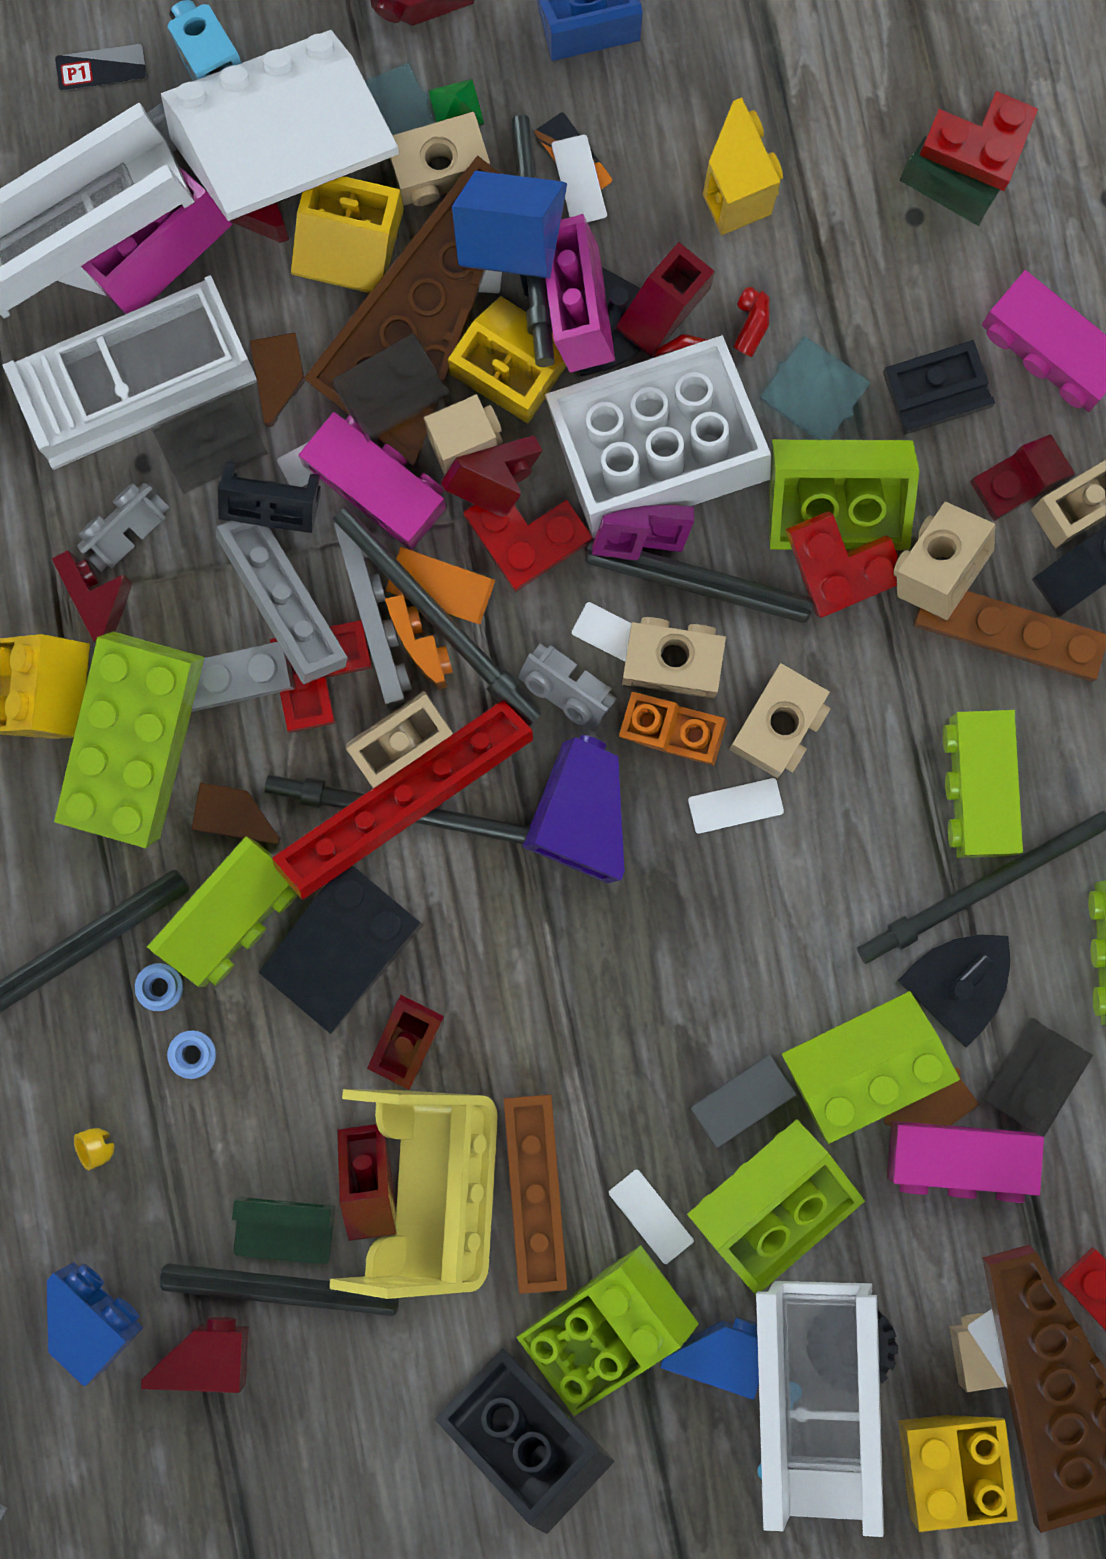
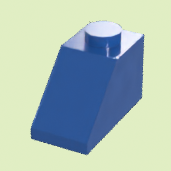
M740 1317L735 1318L734 1324L720 1321L690 1336L680 1349L659 1361L660 1368L754 1400L759 1385L757 1323Z

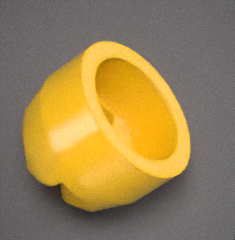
M93 1128L74 1135L76 1153L86 1170H91L105 1164L113 1156L114 1143L105 1144L104 1141L110 1137L108 1131Z

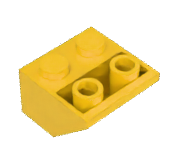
M742 97L732 102L708 163L703 191L704 199L721 236L771 215L776 197L779 195L780 180L783 179L782 168L774 152L768 154L761 140L764 137V130L760 118L755 110L748 112Z
M342 176L302 192L296 218L291 274L370 293L389 269L404 211L400 189Z
M502 296L472 322L448 358L450 375L529 424L545 400V394L550 392L566 368V364L554 343L552 333L554 364L549 367H539L536 365L533 335L527 331L526 312Z
M44 634L0 638L1 735L51 739L74 738L86 688L90 651L89 643Z
M941 1415L898 1420L910 1519L919 1532L1018 1521L1004 1418Z

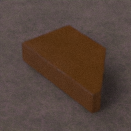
M295 332L250 340L266 428L275 425L282 410L305 382L303 379L304 372L299 344Z
M200 783L192 830L244 839L247 836L254 841L280 845V836L248 791Z

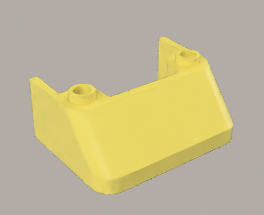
M343 1089L342 1099L376 1102L375 1117L380 1133L386 1138L401 1139L396 1206L397 1234L379 1237L372 1243L366 1256L365 1276L330 1279V1289L385 1299L473 1292L479 1289L484 1283L489 1269L498 1121L494 1102L487 1096L470 1094Z

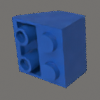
M73 1262L54 1272L47 1279L48 1353L85 1387L108 1368L140 1333L143 1327L136 1321L139 1318L138 1312L127 1301L120 1297L114 1300L101 1288L104 1281L98 1273L86 1264H82L79 1267Z

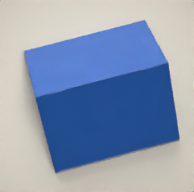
M536 0L551 61L640 41L643 12L639 0Z
M475 171L452 205L458 265L467 268L550 279L567 183Z

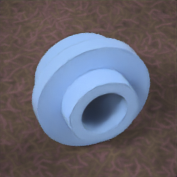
M162 963L152 964L145 967L138 974L135 981V994L138 1001L145 1008L152 1011H165L174 1007L179 1002L183 994V980L179 972L170 965ZM158 978L164 979L168 984L166 994L161 997L156 996L152 991V984Z
M182 1032L169 1045L167 1052L168 1063L171 1069L183 1078L195 1079L202 1077L212 1069L215 1063V1045L202 1032ZM191 1045L198 1047L201 1052V1057L195 1064L187 1062L184 1056L186 1048Z

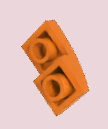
M400 546L396 558L398 562L447 614L481 624L496 580ZM390 580L388 581L385 591L397 596L403 594Z
M403 594L386 598L385 601L398 636L416 667L438 690L447 688L444 675L453 673L446 645L437 647L433 635L415 639L414 634L423 632L418 609L414 605L407 607Z
M631 692L619 737L652 749L715 766L728 721L724 717L680 707L672 701Z

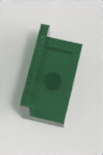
M925 136L916 152L908 159L899 181L979 226L1000 189L919 156L927 137Z
M240 1196L234 1200L232 1220H237L234 1254L245 1257L327 1264L331 1256L336 1205Z

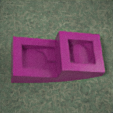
M650 505L627 508L604 515L592 546V555L638 560L643 547L682 552L695 521L694 508L680 505Z

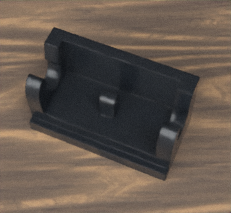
M226 460L221 481L218 485V515L220 520L312 533L321 494V486H318L320 474L310 473L306 488L272 481L240 478L237 473H234L236 462Z

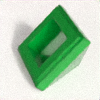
M473 79L428 90L436 122L474 112L478 126L484 124Z

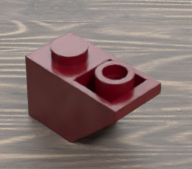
M678 242L648 276L620 319L616 329L652 358L657 349L666 342L709 292L715 271Z

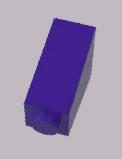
M580 735L579 739L574 737L562 743L523 848L605 883L621 881L625 870L618 756L606 751L607 745L604 742L591 736Z

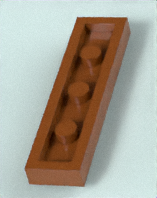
M970 591L965 593L948 620L919 607L913 627L1090 682L1097 680L1106 650L1105 633Z
M552 1094L504 1098L519 1294L567 1290Z

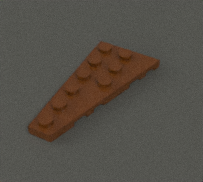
M478 155L303 378L345 413L360 421L384 444H388L398 451L413 467H416L427 436L424 417L436 411L450 372L448 358L463 336L486 271L458 265L452 205L475 171L501 174Z
M1030 1244L982 1257L1033 1523L1040 1533L1104 1515L1106 1514V1369L1090 1346L1081 1326L1076 1322L1064 1302L1062 1294L1039 1255Z

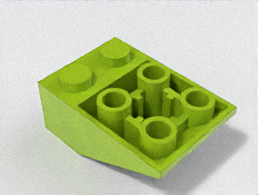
M640 1245L607 1267L516 1338L573 1416H576L680 1349L699 1323Z

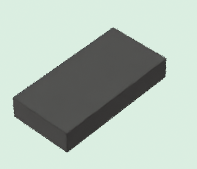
M768 1054L689 1108L715 1147L718 1148L797 1094L771 1055Z

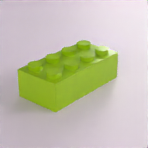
M114 631L97 637L54 819L55 823L142 848L149 847L161 838L205 657Z

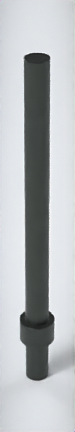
M517 115L512 119L517 176L536 178L530 119L526 115ZM527 276L530 308L526 311L527 331L533 335L536 365L539 367H549L554 364V352L546 278Z
M347 506L340 510L332 518L336 524L486 681L488 692L498 702L504 700L528 726L536 721L542 713L517 688L519 682L509 671L505 669L502 672Z
M269 774L264 793L301 800V805L319 809L321 804L344 809L364 795V793L325 786V781L306 777L304 782ZM439 808L433 809L415 822L518 844H524L530 828L529 826Z
M1102 810L911 918L907 919L903 916L888 924L886 932L857 947L861 959L865 964H868L896 947L902 950L918 941L919 934L1106 831V812Z

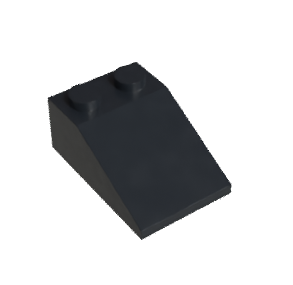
M352 865L329 881L259 971V974L328 1033L332 1034L423 927V924Z
M503 1348L435 1419L525 1521L545 1534L550 1532L615 1462L593 1437Z

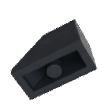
M1106 526L1032 578V581L1058 617L1106 585Z

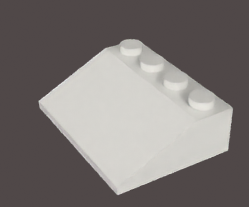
M332 30L321 34H314L305 40L281 49L269 51L265 55L238 65L226 67L222 71L192 82L183 83L179 87L161 93L170 139L228 221L399 154L398 145L352 55Z
M723 335L545 394L567 466L593 539L596 537L602 517L615 511L650 505L693 506L770 480L771 453Z

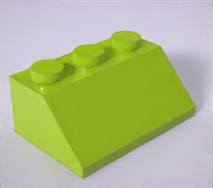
M772 439L769 480L770 549L792 550L785 529L829 511L835 517L846 550H853L885 535L892 539L895 550H910L920 471L913 440Z
M246 836L151 941L147 948L198 987H206L209 982L216 986L235 966L230 959L242 945L249 950L267 930L262 925L267 917L274 910L281 914L295 900L298 894L275 869L272 861L274 856L258 842Z
M911 991L781 1053L823 1140L827 1144L960 1080L939 1036Z
M796 1119L785 1130L779 1132L754 1157L742 1164L716 1190L705 1196L687 1215L756 1295L758 1291L762 1292L862 1205L865 1200L831 1155Z

